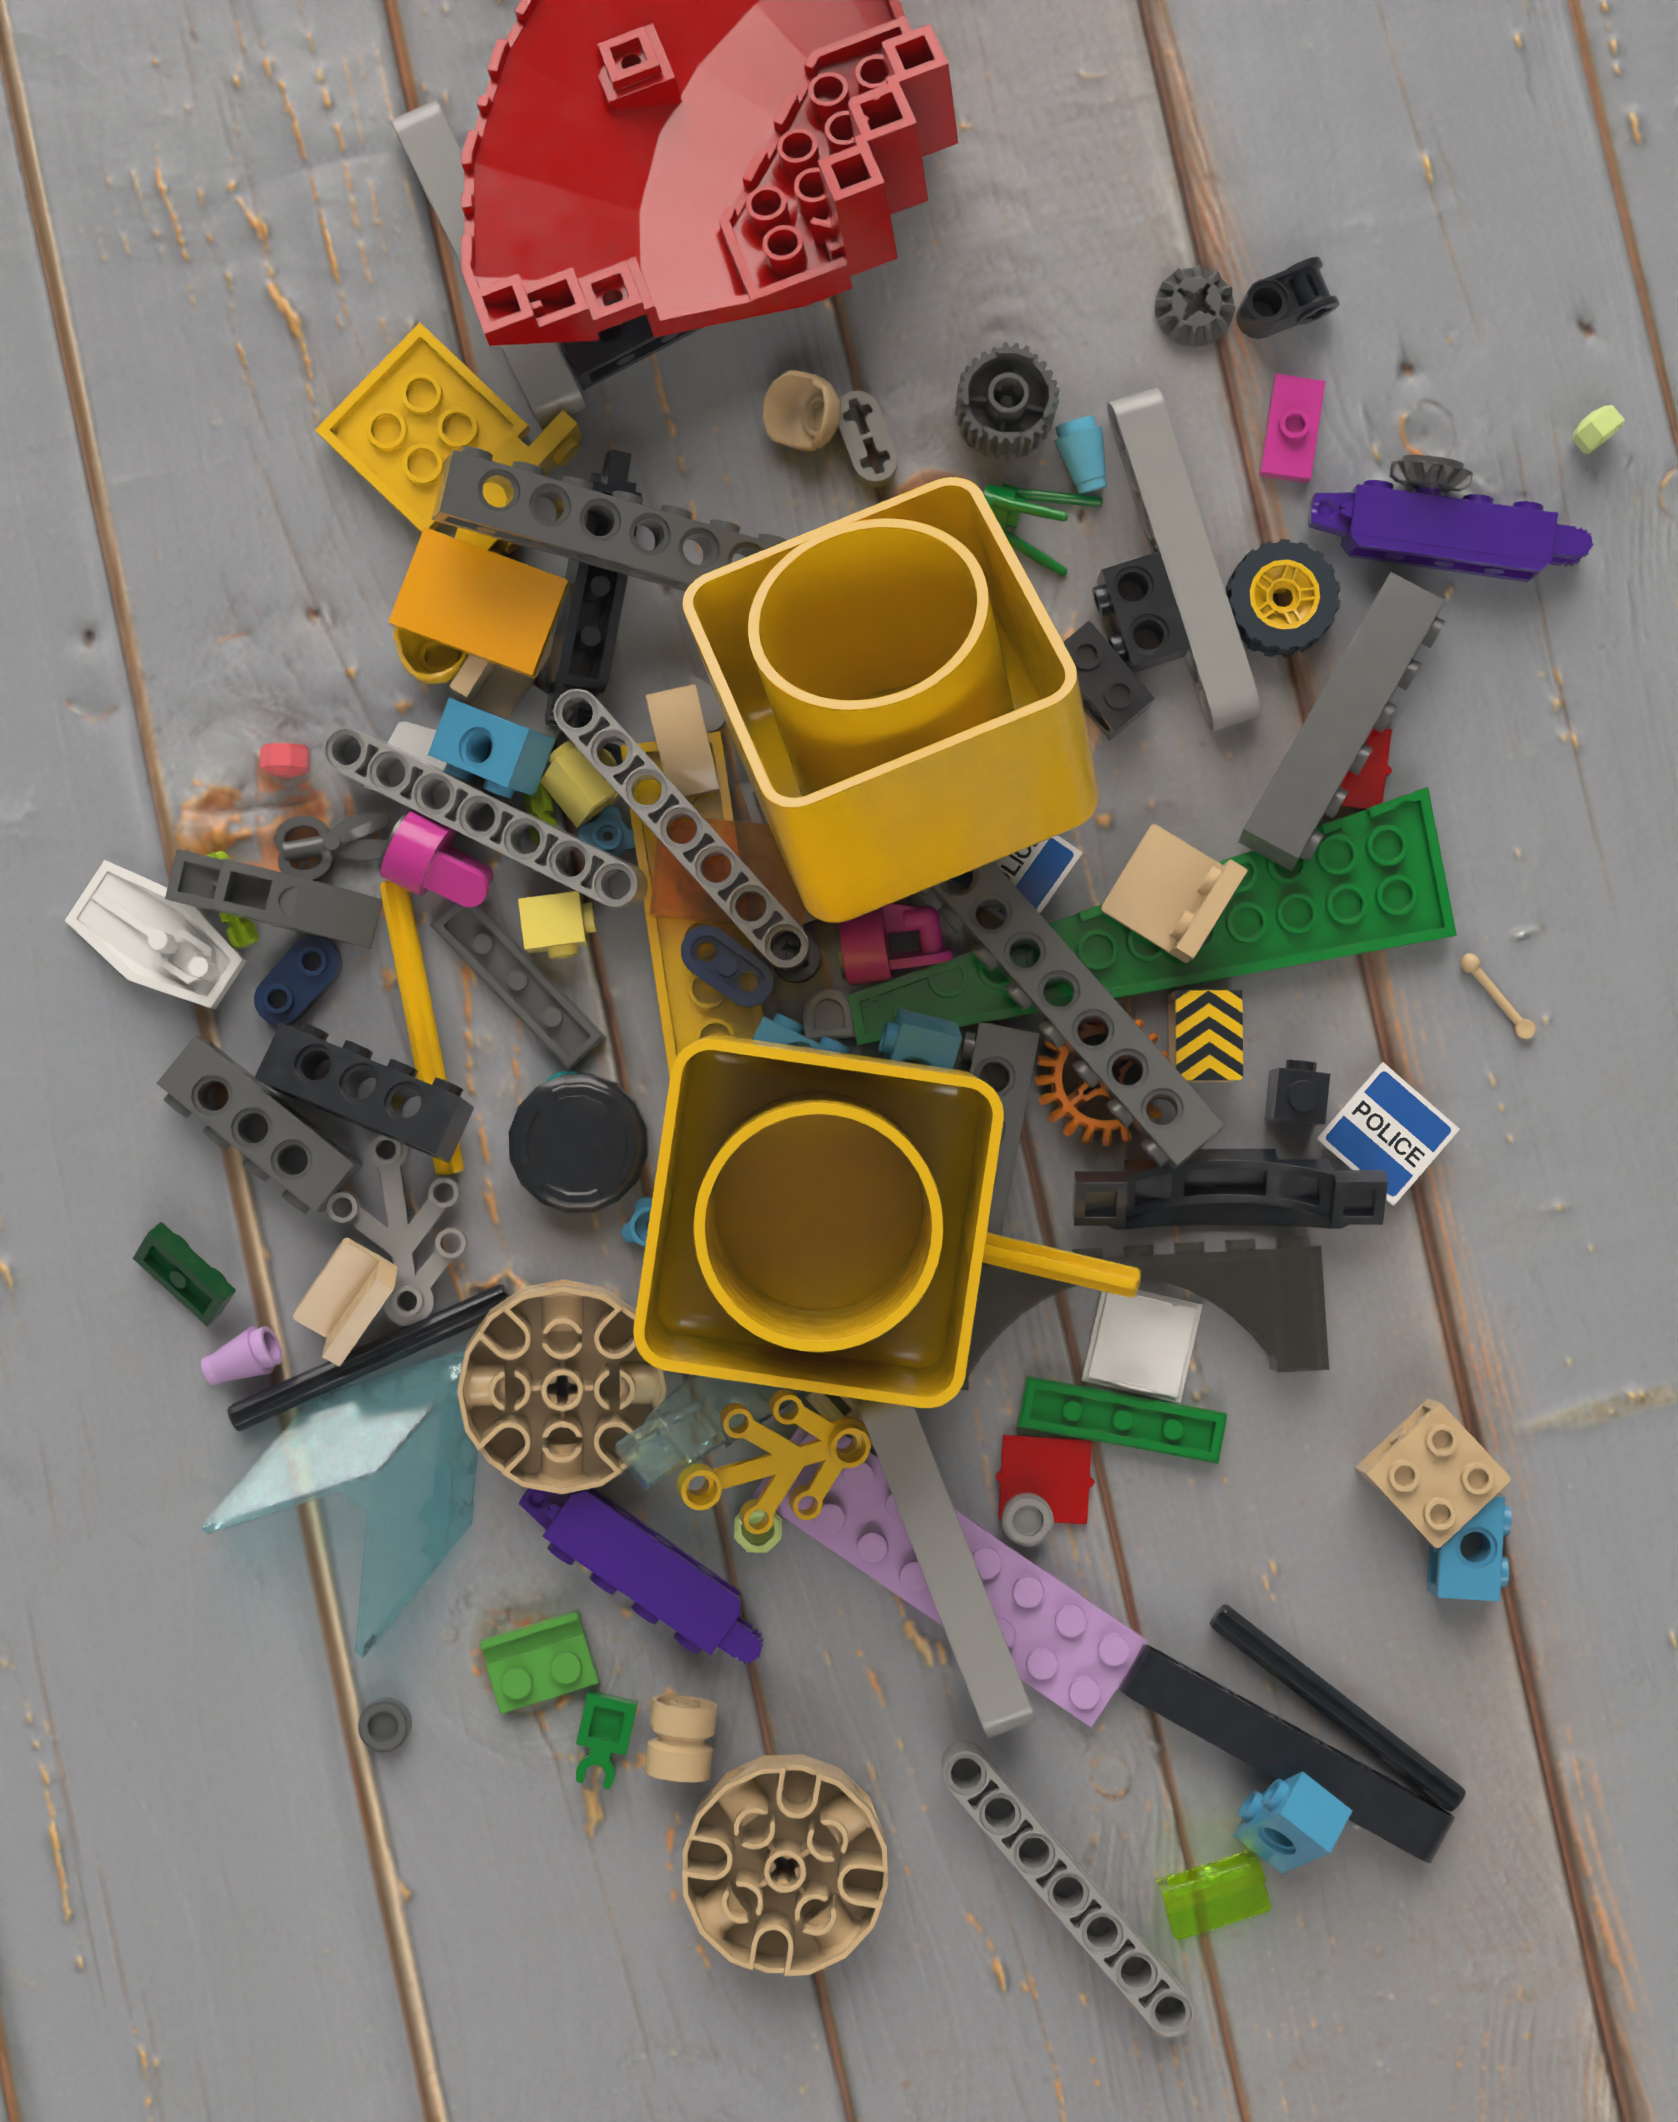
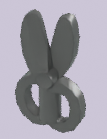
M380 812L363 813L347 818L337 824L331 831L323 821L313 816L289 818L278 826L274 836L276 847L281 852L278 858L279 869L283 873L315 881L324 877L332 869L334 854L348 860L360 862L379 860L387 840L360 838L385 828L391 824V818L388 814ZM313 828L319 833V836L287 842L289 834L297 829ZM322 856L321 863L309 870H298L290 865L292 861Z

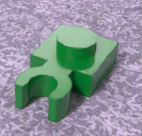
M592 1690L588 1691L576 1745L589 1747L590 1751L582 1757L576 1769V1781L578 1783L584 1782L587 1768L592 1765H598L605 1771L603 1788L609 1789L612 1786L616 1776V1764L611 1755L616 1753L626 1756L639 1701Z

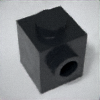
M1286 1060L1285 1068L1270 1070L1264 1120L1311 1126L1325 1125L1331 1073L1316 1072V1062L1302 1060Z

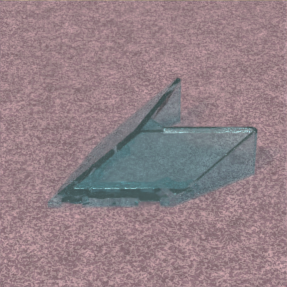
M466 1348L311 1399L200 1527L205 1533L211 1534L336 1492H341L367 1513L355 1644V1653L361 1658H364L379 1643L473 1523V1496L479 1451L465 1432L457 1394Z

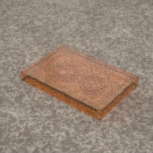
M686 817L676 819L669 828L670 840L678 844L690 842L696 835V823ZM704 818L803 928L805 907L769 824ZM657 838L650 916L735 925ZM719 855L709 858L703 867L705 879L714 883L726 880L732 869L730 860ZM757 894L745 895L740 899L737 906L739 917L749 922L757 921L766 911L764 898Z

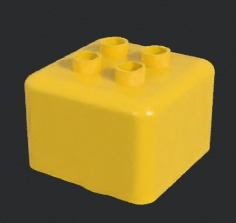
M958 477L935 480L706 573L696 579L686 590L683 597V610L727 729L806 910L818 920L828 923L849 921L1084 824L1094 814L1099 802V788L1076 666L982 491L973 482Z
M709 1035L686 1046L676 1057L670 1074L634 1321V1342L643 1359L650 1365L665 1371L917 1408H935L952 1400L960 1391L966 1375L1004 1121L1003 1105L996 1091L983 1080L962 1070L733 1036Z

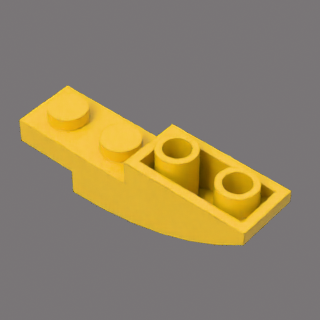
M562 410L529 447L513 433L496 453L492 461L511 467L515 461L530 463L544 470L542 476L546 477L557 464L560 467L565 466L579 451L581 444L578 441L582 438L578 423ZM493 482L484 483L483 496L485 500L494 507H504L507 501L504 489ZM457 527L455 535L456 539L499 555L504 551L510 554L519 546V544Z

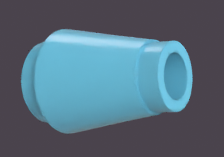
M1094 415L1056 426L1058 439L1054 440V443L1077 487L1078 494H1085L1107 487L1102 426L1097 427Z

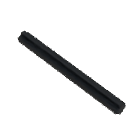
M499 1284L434 1313L423 1320L405 1326L350 1351L340 1367L328 1361L238 1401L227 1409L229 1419L237 1431L245 1430L472 1328L484 1320L490 1309L510 1297L509 1292L504 1285Z
M1224 1604L1216 1611L1210 1621L1211 1627L1444 1809L1452 1812L1460 1805L1466 1795V1791L1461 1785L1229 1605Z

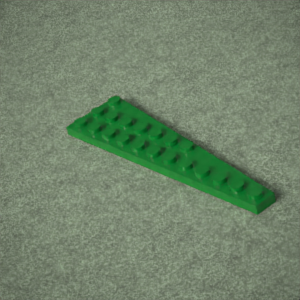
M1428 787L1317 827L1316 831L1324 834L1310 861L1308 862L1300 857L1293 871L1253 850L1219 862L1223 865L1231 859L1248 871L1196 956L1187 963H1184L1101 911L1102 904L1048 923L1114 999L1457 936ZM1029 945L1018 946L1010 956L1011 961L1021 968L1034 966L1040 958L1038 951ZM973 952L848 995L857 1046L880 1042L885 1023H894L898 1008L957 1022L958 1027L976 1025L979 1022L987 1023L1036 1014L1031 1006L1025 1011L1022 1010L1004 988L1010 983L997 967L992 972H989ZM1062 983L1052 984L1044 992L1046 1001L1055 1007L1066 1006L1074 997L1072 990Z

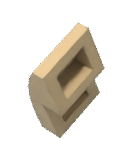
M696 684L645 695L665 776L685 798L720 791Z

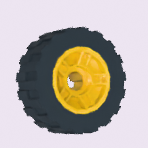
M1280 539L1277 543H1271V541L1263 543L1255 551L1252 549L1239 562L1227 582L1226 594L1241 640L1248 645V649L1253 652L1256 650L1264 653V656L1274 657L1275 655H1283V657L1293 656L1295 652L1301 651L1302 653L1309 649L1331 627L1335 620L1334 615L1339 610L1340 600H1338L1340 585L1339 581L1335 579L1333 566L1331 563L1328 565L1323 559L1324 555L1318 550L1315 552L1308 547V544L1300 541L1299 543L1290 542V539ZM1274 593H1290L1291 597L1288 599V606L1280 607L1274 603Z

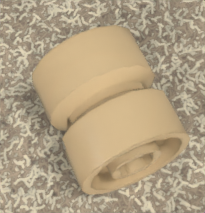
M658 1695L653 1697L650 1726L657 1734V1737L649 1740L647 1743L644 1772L651 1777L674 1782L694 1783L709 1780L713 1747L706 1743L705 1740L715 1734L718 1704L705 1698L686 1695Z

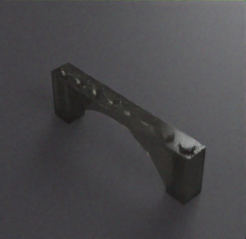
M1306 1236L1275 1237L1276 1247L1256 1248L1255 1238L1224 1240L1225 1250L1205 1251L1204 1241L1174 1243V1253L1154 1254L1153 1244L1123 1246V1255L1103 1256V1247L1072 1249L1073 1253L1136 1267L1141 1271V1279L1169 1283L1210 1301L1230 1315L1256 1340L1269 1356V1367L1275 1372L1329 1370L1322 1248L1319 1245H1307ZM982 1263L966 1375L960 1391L969 1390V1375L985 1351L1008 1326L1041 1301L1078 1285Z

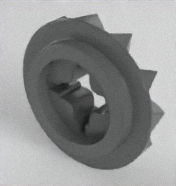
M1199 264L1193 268L1183 270L1178 268L1162 282L1155 298V316L1161 330L1176 343L1190 347L1205 346L1218 340L1228 330L1236 308L1232 296V287L1225 283L1219 271L1211 272L1203 269ZM1203 290L1207 292L1203 307L1209 312L1205 314L1202 311H1197L1193 316L1190 315L1187 321L1183 320L1188 305L1183 297L1187 296L1193 299L1197 294H1201Z
M1404 455L1402 460L1391 462L1389 477L1403 486L1415 488L1432 487L1444 492H1460L1471 485L1473 473L1464 469V464L1457 460L1430 455Z

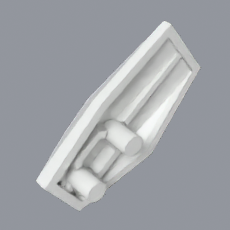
M104 860L65 921L127 980L215 1010L247 960L197 907L166 900L167 887Z

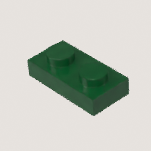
M162 1222L147 1233L132 1258L206 1326H209L221 1315L236 1292V1289L227 1282L225 1276L220 1271L207 1264L189 1247L183 1237L173 1233Z

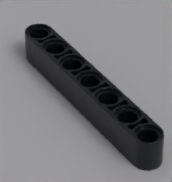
M1148 1644L1142 1645L1119 1688L1122 1693L1137 1703L1276 1780L1281 1779L1284 1781L1303 1771L1353 1810L1348 1820L1424 1862L1431 1864L1455 1819L1451 1813L1425 1797Z

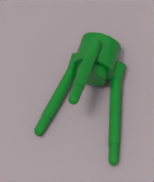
M988 483L983 493L1011 547L1060 576L1067 574L1066 567L1007 531V527L1017 529L1022 513L1065 522L1068 519V514L1064 511L1025 502L1026 500L1100 507L1103 504V499L1096 496L1025 489L1005 483L1002 484V487Z

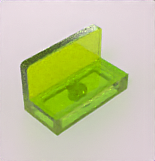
M1251 1849L1155 1879L1173 1936L1176 1940H1182L1269 1912L1272 1908L1264 1884L1267 1880L1261 1862L1256 1853Z

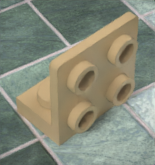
M1153 824L1149 827L1103 902L1101 911L1169 954L1187 963L1196 956L1248 870L1231 859L1222 865L1160 826Z
M1429 1398L1354 1467L1368 1483L1379 1488L1435 1548L1442 1547L1511 1480L1505 1470L1442 1403Z

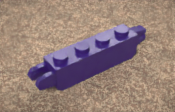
M1383 480L1364 481L1363 485L1357 484L1351 492L1315 493L1311 499L1308 516V527L1342 537L1341 547L1349 557L1521 582H1529L1549 565L1561 566L1564 564L1565 567L1568 565L1572 567L1574 564H1578L1581 558L1589 554V550L1594 545L1591 537L1592 533H1588L1587 529L1583 530L1582 527L1576 529V526L1557 524L1558 513L1543 511L1544 506L1536 502L1519 501L1513 503V506L1494 504L1492 497L1481 494H1468L1463 496V499L1445 497L1442 490L1432 487H1417L1413 489V492L1395 490L1392 483Z
M528 1488L518 1504L546 1530L542 1537L551 1542L547 1549L554 1556L569 1565H573L575 1561H578L592 1571L589 1576L590 1580L602 1590L612 1595L619 1590L633 1600L634 1603L631 1608L643 1619L655 1625L660 1619L676 1631L673 1638L687 1650L698 1654L702 1649L709 1655H712L716 1648L719 1647L731 1657H737L738 1661H743L744 1664L746 1662L751 1664L752 1661L760 1658L764 1638L761 1637L762 1633L758 1632V1628L753 1629L752 1624L739 1616L743 1606L740 1590L595 1488L566 1494Z

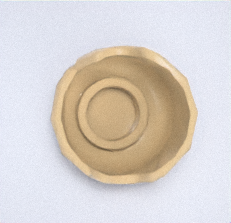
M798 370L787 371L773 380L764 397L762 420L767 435L772 441L799 451H815L817 448H822L833 438L839 426L841 401L831 383L826 379Z

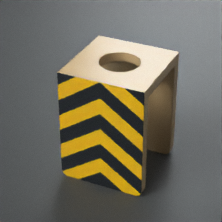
M1175 990L1168 994V1060L1188 1083H1230L1234 1080H1241L1243 1078L1242 990Z

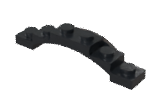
M1199 1149L1175 1171L1167 1162L1160 1167L1153 1160H1124V1171H1074L1072 1215L1074 1226H1109L1115 1230L1183 1225H1274L1342 1229L1348 1225H1383L1388 1180L1385 1170H1333L1330 1159H1278L1275 1149Z

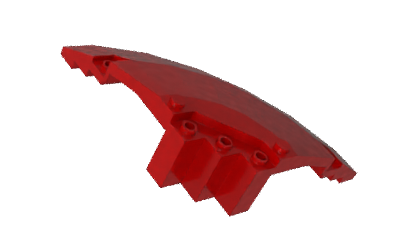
M521 0L514 11L517 20L507 38H499L494 46L487 69L490 76L485 95H479L477 101L479 110L474 131H468L461 154V165L464 170V193H461V208L464 213V235H461V271L489 346L600 340L598 332L646 315L655 338L801 308L853 289L851 276L898 259L891 215L929 201L922 157L959 144L949 64L931 24L912 30L899 0ZM613 300H621L619 302L608 305Z

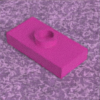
M1275 374L1272 383L1259 476L1309 483L1312 476L1326 381Z

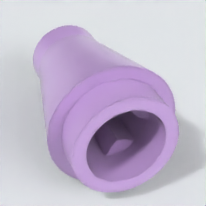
M250 1326L214 1353L203 1357L201 1368L206 1380L212 1386L226 1381L270 1374L274 1366L282 1362V1350L276 1335L269 1327L263 1326L258 1329Z

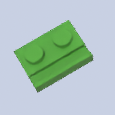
M579 1609L481 1639L479 1645L484 1653L487 1663L486 1668L500 1714L600 1682L588 1637L582 1625Z

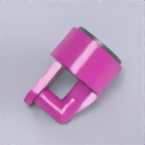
M415 810L405 812L397 821L385 843L378 865L381 877L419 896H423L428 890H431L464 907H476L486 899L489 893V884L492 882L494 874L488 865L452 847L455 830Z
M893 902L849 921L835 923L840 970L843 980L848 981L850 986L893 980V970L938 964L953 959L952 948L943 946L939 913L932 906L917 907ZM918 930L921 950L892 953L889 934Z

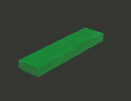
M1026 1375L1017 1426L1219 1464L1227 1413Z

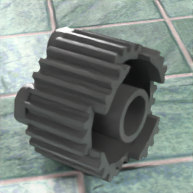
M1004 342L1002 348L996 349V347H993L991 354L985 351L982 352L980 360L975 357L972 360V366L967 365L965 372L961 373L955 402L957 426H961L960 433L967 445L975 448L977 452L980 449H984V455L987 457L990 453H994L995 459H999L1000 455H1004L1006 460L1010 459L1011 454H1015L1017 458L1028 456L1038 449L1041 439L1045 440L1048 431L1052 428L1059 404L1060 388L1056 387V380H1051L1053 371L1045 370L1047 363L1045 361L1039 363L1037 361L1038 355L1030 353L1029 346L1026 345L1023 349H1019V343L1009 347L1008 343ZM1001 396L1012 397V408L1000 406Z

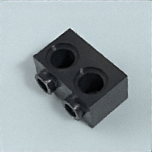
M1160 551L1101 569L1097 578L1098 586L1092 588L1095 605L1101 617L1105 615L1109 617L1113 634L1108 635V643L1131 671L1136 673L1185 657L1191 646ZM1124 581L1137 583L1143 590V599L1137 602L1126 601L1120 596L1118 585ZM1141 628L1152 630L1158 637L1159 646L1153 650L1140 648L1134 641L1133 632Z
M1089 620L1063 643L1076 666L1084 711L1110 741L1148 710L1155 698Z

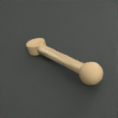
M1472 953L1465 954L1460 960L1462 970L1475 976L1514 1023V1034L1520 1039L1533 1037L1536 1032L1534 1022L1529 1019H1523L1480 968L1478 956Z

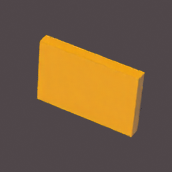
M424 527L388 623L403 631L535 678L570 583L565 578Z

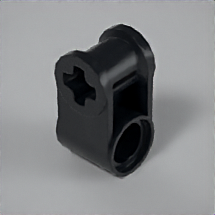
M1311 257L1284 271L1264 279H1259L1253 283L1237 309L1236 320L1242 333L1250 338L1263 339L1296 325L1313 322L1334 311L1340 303L1337 296L1330 295L1320 272V269L1323 267L1321 258ZM1261 301L1267 303L1272 308L1274 316H1261L1253 308V302Z

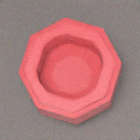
M293 743L264 744L263 747H260V768L270 775L282 778L305 775L311 771V750L305 745Z

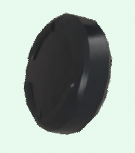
M593 1073L563 1074L537 1086L518 1106L508 1132L509 1159L520 1184L540 1203L566 1213L595 1212L620 1201L640 1179L649 1155L648 1124L638 1102L617 1082Z

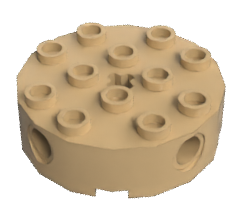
M561 1279L523 1287L490 1309L467 1344L457 1389L465 1432L489 1464L499 1469L501 1474L521 1487L566 1494L603 1486L621 1474L625 1468L636 1462L642 1451L647 1448L659 1430L667 1388L664 1371L645 1361L636 1348L633 1336L636 1314L634 1307L604 1287ZM560 1375L568 1376L569 1383L577 1384V1386L569 1387L568 1395L565 1396L558 1395L557 1387L548 1385L556 1383L557 1376Z
M804 1754L763 1755L726 1772L699 1801L682 1851L683 1897L699 1933L729 1962L752 1971L755 1968L768 1974L784 1973V1976L810 1975L847 1958L875 1927L888 1888L886 1832L870 1796L841 1768ZM781 1856L786 1860L794 1858L795 1868L790 1871L784 1865L777 1869V1858Z

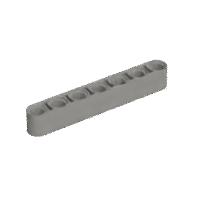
M435 99L391 120V124L461 265V235H464V213L461 208V193H464V170L461 165L462 150ZM556 343L500 346L541 430L546 428L562 410L571 416L586 408L581 393Z
M1156 387L1108 402L1107 410L1110 425L1151 553L1160 551L1191 646L1185 655V659L1205 721L1213 732L1261 717L1262 707L1258 690L1163 396Z
M571 689L561 694L554 706V718L568 739L769 963L782 970H791L802 965L809 953V941L803 928L595 696L582 689ZM584 703L591 706L593 715L591 721L586 726L574 728L567 724V712L573 705ZM609 742H622L627 746L628 751L623 763L613 767L604 765L600 758L603 747ZM648 779L656 780L662 785V794L659 800L652 805L639 804L635 800L634 795L638 784ZM683 817L692 819L696 823L697 831L695 837L690 842L678 844L670 840L669 828L673 821ZM712 856L726 857L730 860L732 867L728 878L718 883L705 879L703 876L705 862ZM747 894L760 895L766 902V911L757 921H745L738 915V902ZM781 932L794 933L801 941L800 952L791 960L778 959L772 953V941Z
M340 727L330 732L324 740V759L335 771L604 905L621 909L633 908L640 904L646 896L648 888L647 879L642 870L635 865L460 778L443 772L444 770L369 733L350 727ZM357 739L361 747L360 757L356 762L349 765L344 756L345 747L349 742ZM401 761L405 767V777L401 784L393 787L388 780V772L394 763ZM441 783H446L450 789L449 802L443 808L437 809L432 802L433 791ZM490 805L495 812L494 824L490 829L482 832L477 826L476 816L482 807ZM535 827L540 834V843L534 852L526 854L521 847V836L526 829ZM579 849L584 854L586 863L582 872L572 877L565 869V860L571 851ZM624 871L630 878V891L625 897L616 899L610 892L609 884L614 874Z
M869 1400L857 1403L987 1738L1036 1720L915 1407Z
M966 1740L957 1741L950 1745L943 1753L941 1765L944 1783L952 1795L1157 2033L1169 2038L1178 2037L1186 2033L1191 2027L1195 2015L1193 2004L1183 1983L986 1753L975 1743ZM963 1758L973 1759L979 1765L976 1775L968 1780L957 1779L951 1773L955 1762ZM995 1798H1005L1013 1804L1011 1812L1002 1819L991 1818L985 1813L987 1804ZM1036 1837L1046 1842L1045 1850L1036 1858H1027L1019 1853L1020 1845L1028 1838ZM1071 1877L1079 1881L1080 1885L1072 1896L1060 1897L1053 1892L1054 1885L1058 1880ZM1097 1917H1106L1113 1921L1112 1929L1104 1936L1097 1937L1087 1932L1088 1925ZM1131 1957H1141L1147 1961L1145 1969L1138 1975L1129 1976L1121 1972L1122 1965ZM1172 1996L1181 2001L1176 2012L1170 2015H1162L1155 2011L1156 2005L1165 1997Z

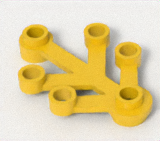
M787 1389L779 1390L772 1395L769 1401V1410L775 1419L785 1425L795 1423L818 1438L817 1440L798 1445L753 1419L752 1414L744 1405L739 1403L729 1404L721 1411L719 1417L723 1430L728 1436L735 1439L744 1438L768 1453L714 1469L701 1463L692 1464L686 1467L678 1477V1493L688 1507L694 1510H706L718 1502L723 1489L772 1476L758 1499H752L744 1503L739 1513L740 1521L746 1530L752 1534L760 1535L772 1527L774 1522L773 1514L803 1467L821 1462L809 1484L796 1487L790 1493L788 1500L791 1510L799 1519L812 1520L822 1511V1500L842 1469L859 1466L867 1459L871 1451L872 1441L863 1422L853 1417H841L831 1422L805 1407L793 1391ZM783 1401H794L793 1409L789 1413L779 1414V1406ZM744 1414L745 1418L741 1426L737 1428L729 1427V1420L733 1415ZM845 1434H851L852 1441L850 1445L846 1448H838L837 1443L839 1439ZM694 1477H705V1483L700 1489H689V1483ZM813 1496V1503L809 1508L798 1509L799 1501L803 1497ZM754 1511H764V1517L760 1522L755 1524L749 1523V1517Z

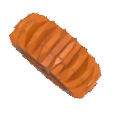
M1140 1019L1135 1020L1134 1022L1142 1030L1144 1022ZM1087 1022L1078 1031V1036L1084 1044L1086 1043L1083 1040L1094 1036L1108 1037L1106 1029L1098 1022H1094L1093 1026H1090L1089 1022ZM1155 1032L1148 1035L1154 1044L1159 1039ZM1046 1038L1044 1045L1047 1049L1053 1051L1055 1055L1053 1058L1047 1056L1037 1057L1036 1064L1041 1067L1050 1068V1074L1036 1076L1034 1084L1038 1086L1050 1084L1051 1093L1044 1094L1037 1099L1039 1105H1046L1052 1101H1055L1058 1109L1051 1112L1047 1117L1049 1122L1054 1123L1065 1115L1069 1121L1064 1126L1062 1133L1067 1137L1071 1136L1079 1125L1083 1127L1081 1143L1086 1145L1091 1143L1094 1131H1100V1142L1103 1147L1111 1146L1112 1130L1117 1131L1119 1139L1123 1143L1130 1142L1131 1133L1129 1128L1124 1127L1117 1119L1097 1120L1077 1110L1079 1106L1092 1097L1100 1096L1108 1101L1111 1098L1102 1087L1092 1089L1084 1095V1090L1089 1086L1083 1079L1081 1084L1069 1096H1066L1062 1084V1070L1070 1051L1065 1045L1056 1049ZM1166 1050L1161 1051L1166 1058L1169 1057ZM1123 1060V1064L1114 1071V1079L1124 1085L1123 1078L1125 1072L1134 1063L1129 1060ZM1151 1102L1146 1107L1147 1114L1153 1118H1160L1163 1114L1162 1110Z

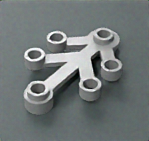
M375 1133L369 1140L367 1153L370 1161L380 1168L388 1226L361 1207L359 1199L349 1192L334 1194L327 1203V1212L334 1221L340 1223L348 1222L392 1256L393 1264L398 1266L394 1290L383 1306L386 1314L393 1322L402 1326H409L431 1315L435 1305L433 1285L451 1261L463 1255L468 1247V1238L462 1230L446 1228L439 1232L436 1237L435 1252L416 1273L413 1252L446 1208L454 1206L459 1201L461 1188L452 1178L441 1177L435 1179L428 1189L429 1198L409 1223L401 1167L408 1161L411 1147ZM385 1140H391L396 1146L395 1155L388 1160L382 1158L379 1154V1146ZM444 1182L450 1184L453 1188V1197L446 1203L441 1202L436 1196L437 1187ZM343 1197L349 1199L352 1203V1212L347 1217L340 1216L335 1209L337 1201ZM449 1233L456 1234L461 1242L460 1248L454 1253L446 1251L443 1247V1239ZM405 1291L412 1292L417 1298L416 1307L411 1311L403 1309L400 1305V1296Z

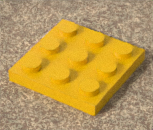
M420 322L315 429L316 433L420 533H422L424 527L435 530L441 524V522L432 520L445 459L453 450L461 452L464 446L475 447L490 452L494 458L513 433L522 440L531 431L529 425Z

